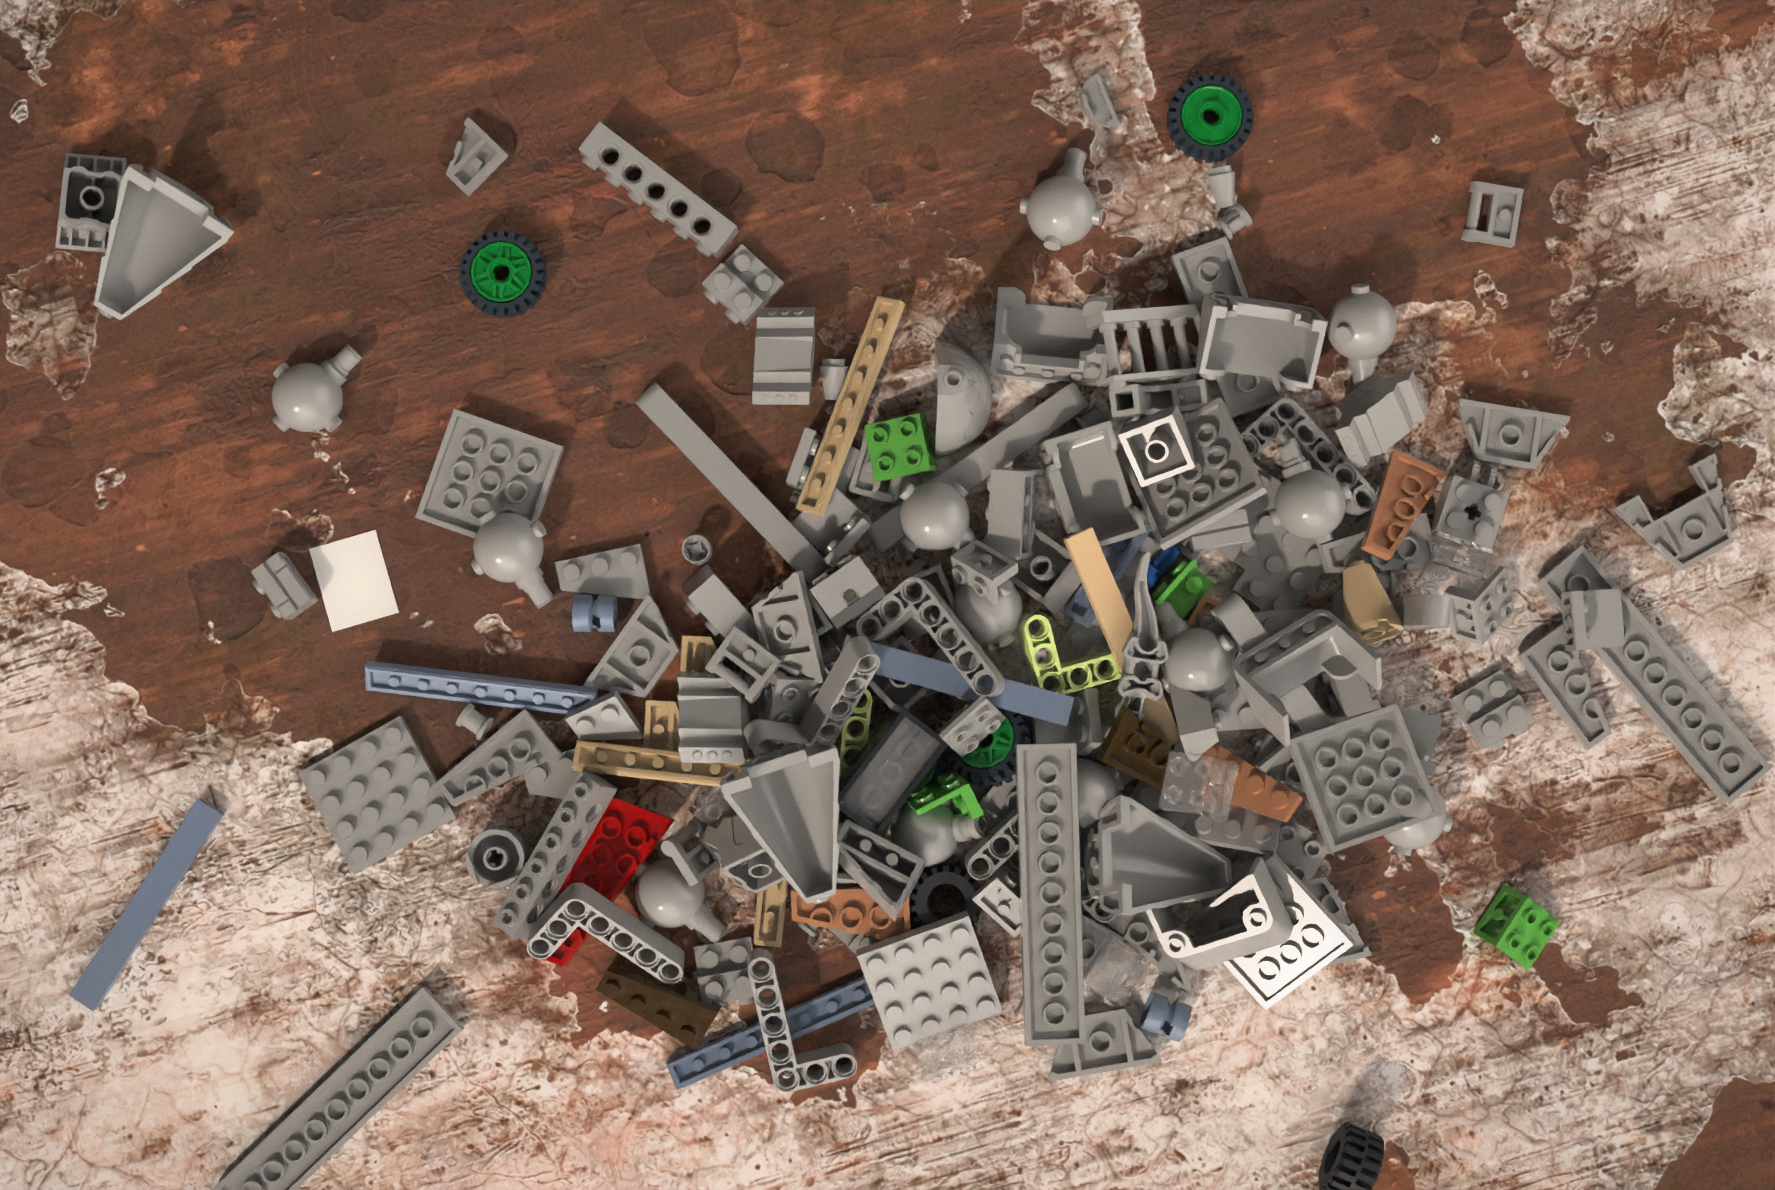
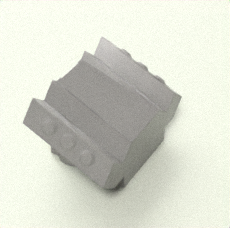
M65 153L55 248L106 252L111 219L115 214L121 179L126 171L127 158Z
M815 307L758 308L752 404H810L815 353Z
M1413 369L1389 378H1380L1372 375L1333 406L1336 410V418L1339 421L1335 432L1350 464L1355 469L1367 466L1370 457L1384 453L1411 432L1413 423L1425 420L1429 412Z
M680 671L677 676L680 689L677 694L679 705V726L677 729L681 741L678 746L681 762L745 763L748 759V750H751L743 735L744 728L750 723V702L745 699L743 693L716 673ZM734 672L744 679L743 672Z
M738 814L730 818L724 817L717 829L708 825L699 839L732 882L747 891L757 894L786 880L774 866V860L751 835V830Z

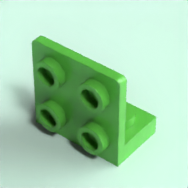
M917 413L864 426L874 480L876 482L917 473L930 474L938 472L927 415Z
M1194 558L1188 561H1179L1169 572L1172 578L1168 583L1165 581L1160 583L1151 592L1150 597L1153 598L1151 601L1153 608L1169 601L1177 615L1183 619L1214 583L1194 567L1198 563Z
M947 772L936 779L937 782L929 787L923 785L916 788L906 800L917 815H921L952 799L955 807L959 808L962 814L967 813L973 820L984 815L969 783L957 772L954 774Z
M1504 884L1472 933L1501 950L1524 968L1530 969L1559 925V920L1527 896Z

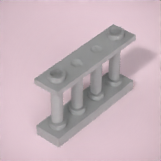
M1196 304L1109 310L1086 317L1087 329L1099 328L1100 333H1103L1110 377L1096 381L1097 387L1109 386L1110 391L1127 388V384L1179 379L1180 383L1197 380L1196 376L1200 374L1196 371V368H1192L1185 331L1187 319L1198 316ZM1164 323H1169L1170 327H1173L1180 369L1169 370L1162 333ZM1141 325H1146L1147 329H1150L1157 371L1154 372L1145 371L1138 331ZM1117 327H1123V331H1127L1134 371L1132 374H1122L1115 336Z

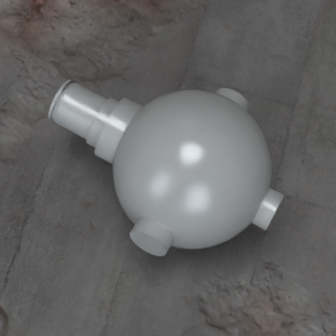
M1077 148L1067 150L1064 164L1057 171L1056 176L1042 181L1035 187L1030 197L1023 196L1021 199L1020 213L1027 214L1028 223L1032 231L1038 238L1044 241V247L1049 250L1056 251L1061 246L1071 245L1080 241L1088 234L1093 225L1100 226L1102 222L1103 208L1096 207L1092 192L1084 184L1083 167L1087 155L1083 150Z
M1367 283L1351 285L1352 292L1339 298L1331 307L1327 316L1328 324L1326 331L1328 339L1337 352L1348 358V366L1351 368V372H1353L1354 389L1374 375L1375 366L1378 365V356L1390 347L1397 332V317L1394 308L1382 295L1369 291V284Z
M347 344L334 358L332 357L330 360L325 359L320 365L300 363L289 367L287 363L281 364L273 372L277 380L272 390V404L277 415L272 421L284 432L289 428L301 432H316L324 428L328 432L334 431L342 423V420L338 417L343 405L341 385L347 380L346 376L349 374V371L363 358L355 349Z
M1296 438L1277 444L1284 463L1282 473L1285 480L1276 493L1275 508L1268 510L1274 527L1282 525L1289 533L1296 537L1314 539L1316 545L1333 540L1331 532L1339 526L1344 517L1346 500L1353 498L1347 481L1339 484L1330 474L1313 469L1310 461H1306L1305 456L1302 455Z
M937 481L926 482L917 487L909 483L899 494V497L904 500L900 510V524L905 537L901 542L912 552H915L917 548L933 552L950 549L955 554L976 540L975 533L968 527L970 512L964 497L969 492L958 481H955L952 485Z
M493 509L478 518L482 525L474 538L473 552L475 559L471 561L473 570L478 575L485 573L490 578L500 582H515L519 590L523 589L525 593L527 592L538 609L552 601L555 597L545 584L542 577L544 573L539 567L544 553L542 537L547 534L543 524L539 520L531 522L526 517L514 513L497 515Z
M951 554V555L947 558V563H948V565L950 566L951 570H952L951 556H952L953 554ZM1009 579L997 587L999 603L995 607L985 595L979 596L971 586H962L958 589L959 592L954 597L953 612L975 640L982 644L998 643L1000 647H1005L1014 641L1013 632L1017 629L1022 618V601L1018 591Z
M1169 601L1154 608L1156 619L1162 628V637L1166 642L1169 654L1166 662L1161 664L1163 676L1159 680L1163 689L1170 693L1168 684H1174L1201 698L1209 697L1211 702L1224 696L1227 692L1223 686L1228 681L1232 670L1230 650L1235 647L1230 636L1226 633L1219 636L1205 628H1191L1187 620L1183 621L1177 615Z
M1077 758L1079 828H1087L1088 832H1090L1091 828L1096 829L1101 819L1098 816L1101 809L1110 800L1115 798V793L1122 790L1127 782L1136 778L1109 764L1102 766L1090 759Z
M1430 785L1441 815L1383 835L1388 842L1394 845V853L1411 856L1412 849L1426 847L1433 843L1443 831H1450L1453 816L1447 814L1445 802L1433 786ZM1414 789L1415 799L1413 804L1407 808H1399L1402 822L1416 817L1425 818L1430 812H1433L1423 790ZM1409 792L1402 797L1400 805H1407L1411 801Z
M951 799L921 815H917L908 804H904L888 824L891 826V842L924 859V868L938 866L947 861L952 855L959 857L965 847V842H959L954 837L952 816L955 813L949 807Z
M672 858L660 859L651 864L645 860L635 873L638 877L635 888V900L641 912L637 919L650 928H653L654 925L663 928H677L686 925L690 930L700 931L714 944L728 929L713 916V913L709 911L710 907L704 903L705 886L703 879L690 887Z

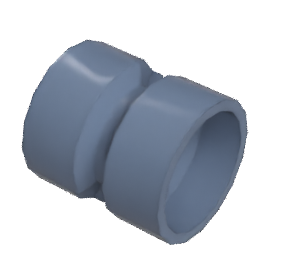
M574 595L572 603L574 632H591L593 628H597L599 632H616L618 620L616 595H599L597 599H594L592 595Z
M1151 992L1141 1015L1140 1028L1155 1034L1158 1031H1162L1164 1037L1180 1042L1189 1024L1192 1007L1176 1000L1173 1003H1169L1167 997Z

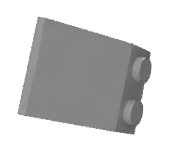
M1036 528L1034 530L1030 557L1021 560L1011 559L1018 563V573L1009 578V580L1016 588L1055 616L1081 583L1068 550Z

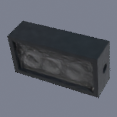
M897 702L839 778V810L865 829L880 836L947 748L948 744L939 736L940 733Z

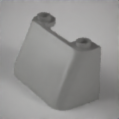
M998 287L990 371L993 375L1005 379L1067 385L1074 382L1078 386L1095 387L1097 386L1096 381L1106 378L1108 360L1103 333H1100L1099 328L1087 329L1085 318L1101 311L1113 310L1114 298L1094 295L1084 301L1082 309L1027 304L1025 303V294L1015 287Z
M1205 293L1202 303L1196 371L1202 378L1217 380L1218 376H1223L1225 372L1279 379L1285 384V388L1291 391L1300 392L1303 388L1312 389L1328 321L1317 310L1307 306L1218 293Z
M1110 421L1043 441L1037 447L1038 458L1042 469H1044V477L1064 538L1087 527H1092L1101 548L1147 532L1145 527L1148 526L1144 510H1138L1132 504L1115 452L1117 444L1121 443L1118 436L1119 431L1116 426L1112 427Z

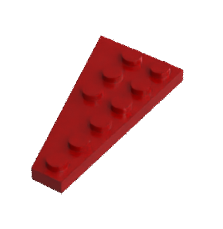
M613 797L562 884L557 898L569 885L578 882L588 885L614 903L675 819ZM578 926L555 952L544 960L559 966H567L590 933Z

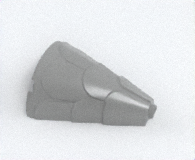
M130 164L122 176L115 214L111 219L107 249L102 254L94 305L97 307L98 312L111 319L115 317L122 320L162 293L164 287L190 271L192 266L228 242V239L234 233L230 222L222 215L217 218L214 215V207L203 198L156 170L151 169L149 173L142 171L144 167L139 164Z
M935 340V371H938L935 456H945L966 448L982 433L991 414L993 398L989 376L982 364L971 353L958 345Z
M827 742L818 743L819 748H811L809 743H803L763 754L741 764V772L734 775V772H729L720 782V788L725 800L751 830V835L774 860V866L807 904L811 902L814 904L823 903L829 900L830 896L836 894L839 857L837 831L840 806L838 803L840 758L838 757L836 746Z
M1119 795L1110 800L1098 814L1101 819L1096 829H1090L1084 855L1085 880L1092 899H1097L1100 903V908L1108 913L1133 915L1181 902L1190 903L1225 892L1232 885L1231 861L1196 836L1188 835L1167 819L1156 815L1131 797Z

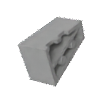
M1026 467L991 469V474L987 478V489L990 491L985 512L986 519L988 520V532L984 538L985 545L1010 559L1021 560L1030 557L1036 521L1031 520L1033 504H1039L1040 495L1035 494L1037 478H1043L1044 469Z
M707 563L681 585V588L688 597L685 603L696 615L701 612L708 619L704 624L715 636L720 633L726 638L732 628L736 626L760 643L754 616L717 577Z
M1325 671L1319 674L1322 684H1326L1329 695L1326 696L1328 709L1330 712H1334L1335 717H1350L1381 708L1379 700H1372L1369 683L1360 674L1357 673L1346 680H1336Z
M846 819L837 835V840L839 841L838 863L896 921L923 872L925 860Z

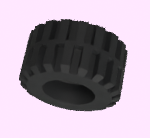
M953 863L940 864L924 869L925 871L922 872L909 896L910 912L915 923L922 927L944 919L931 911L928 898L930 892L936 886L952 884L960 890L963 896V905L958 913L967 911L972 926L974 923L977 924L982 908L972 900L973 893L980 887L968 871Z
M1350 1122L1342 1124L1332 1136L1323 1155L1318 1177L1319 1190H1372L1383 1163V1138Z

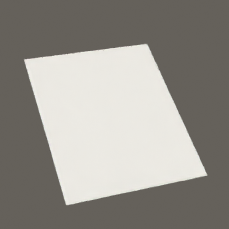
M376 530L309 549L332 632L399 613Z

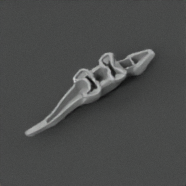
M1148 551L1144 552L1140 557L1134 583L1135 621L1133 629L1122 648L1124 659L1121 678L1117 686L1122 700L1115 708V717H1117L1122 705H1124L1142 720L1144 699L1149 698L1157 701L1163 694L1161 681L1157 678L1159 664L1166 662L1169 658L1166 643L1158 635L1156 614L1148 592L1147 572L1150 561V552Z

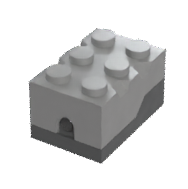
M849 555L836 565L838 568L836 572L830 576L825 572L812 581L814 587L810 591L838 631L868 612L886 596L860 556L853 559Z

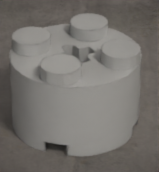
M495 827L481 832L472 840L465 857L466 867L471 877L477 882L490 888L505 887L517 880L530 858V850L524 837L515 829ZM495 854H503L504 858L501 860V863L500 861L493 860Z

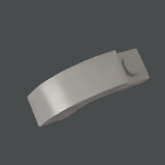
M1206 379L1158 386L1133 384L1127 385V388L1110 391L1109 389L1112 418L1140 419L1174 405H1177L1180 413L1184 414L1185 412L1196 411L1210 403Z

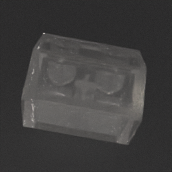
M1110 932L1083 968L1084 987L1102 1002L1117 1008L1118 1005H1124L1130 998L1132 993L1130 990L1134 984L1141 982L1149 972L1148 966L1151 962Z

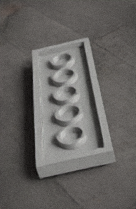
M1226 236L1171 256L1187 304H1196L1198 316L1192 318L1198 335L1205 293L1249 298ZM1225 372L1223 376H1218V379L1215 380L1220 396L1225 402L1232 418L1274 404L1280 399L1285 398L1279 380L1275 378Z

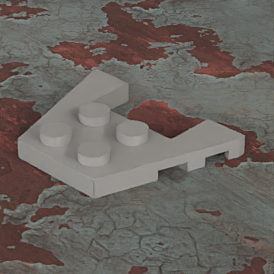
M1715 453L1688 466L1702 494L1659 518L1652 519L1639 495L1613 508L1619 517L1679 571L1685 570L1733 543L1727 506H1724L1721 493L1723 486L1721 478H1718L1716 468L1718 461Z

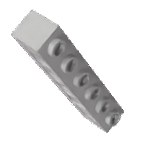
M600 121L578 148L583 156L581 159L583 163L594 171L597 168L601 169L606 173L604 178L616 188L620 185L629 191L627 196L638 205H641L643 202L652 208L650 213L662 223L668 220L674 225L672 230L684 240L690 237L698 243L695 247L705 256L710 257L712 254L718 259L738 234V227ZM615 152L619 154V158L615 163H605V157L609 153ZM640 170L642 175L637 181H629L627 179L629 172ZM655 187H662L665 189V192L661 198L654 199L650 197L651 190ZM678 204H684L688 207L687 212L682 216H675L673 214V209ZM706 221L710 223L711 226L708 232L700 234L695 231L696 225L699 222Z
M579 771L492 921L494 925L513 939L529 938L532 925L550 907L618 790L616 787L597 774Z

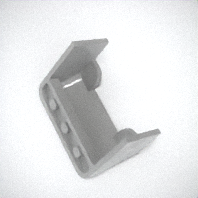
M1323 609L1312 611L1239 655L1233 664L1235 677L1256 718L1285 747L1291 744L1289 720L1285 706L1279 698L1323 671L1336 680H1346L1358 673L1377 691L1382 688L1381 656L1332 612Z
M1262 856L1256 858L1248 874V878L1259 901L1251 903L1245 908L1243 923L1191 939L1186 931L1178 928L1169 906L1146 911L1164 951L1169 956L1192 969L1199 970L1272 948L1289 940L1293 932V924Z

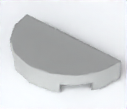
M1097 71L1087 79L1082 88L1080 97L1082 111L1090 121L1098 126L1107 128L1120 126L1119 118L1100 72Z

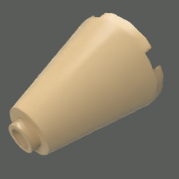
M1362 560L1349 563L1347 565L1348 568L1343 571V623L1362 640L1368 639L1369 644L1385 641L1398 635V629L1403 630L1402 621L1372 565L1365 564V561Z

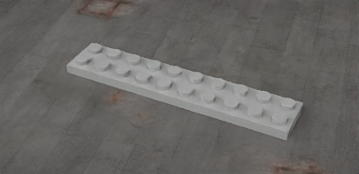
M1583 545L1577 546L1535 582L1561 614L1560 593L1620 589ZM1620 589L1625 646L1592 650L1724 805L1731 804L1771 770L1772 767Z
M1076 743L1015 744L1025 1046L1086 1044Z
M425 986L422 987L212 1190H297L444 1049L464 1027Z

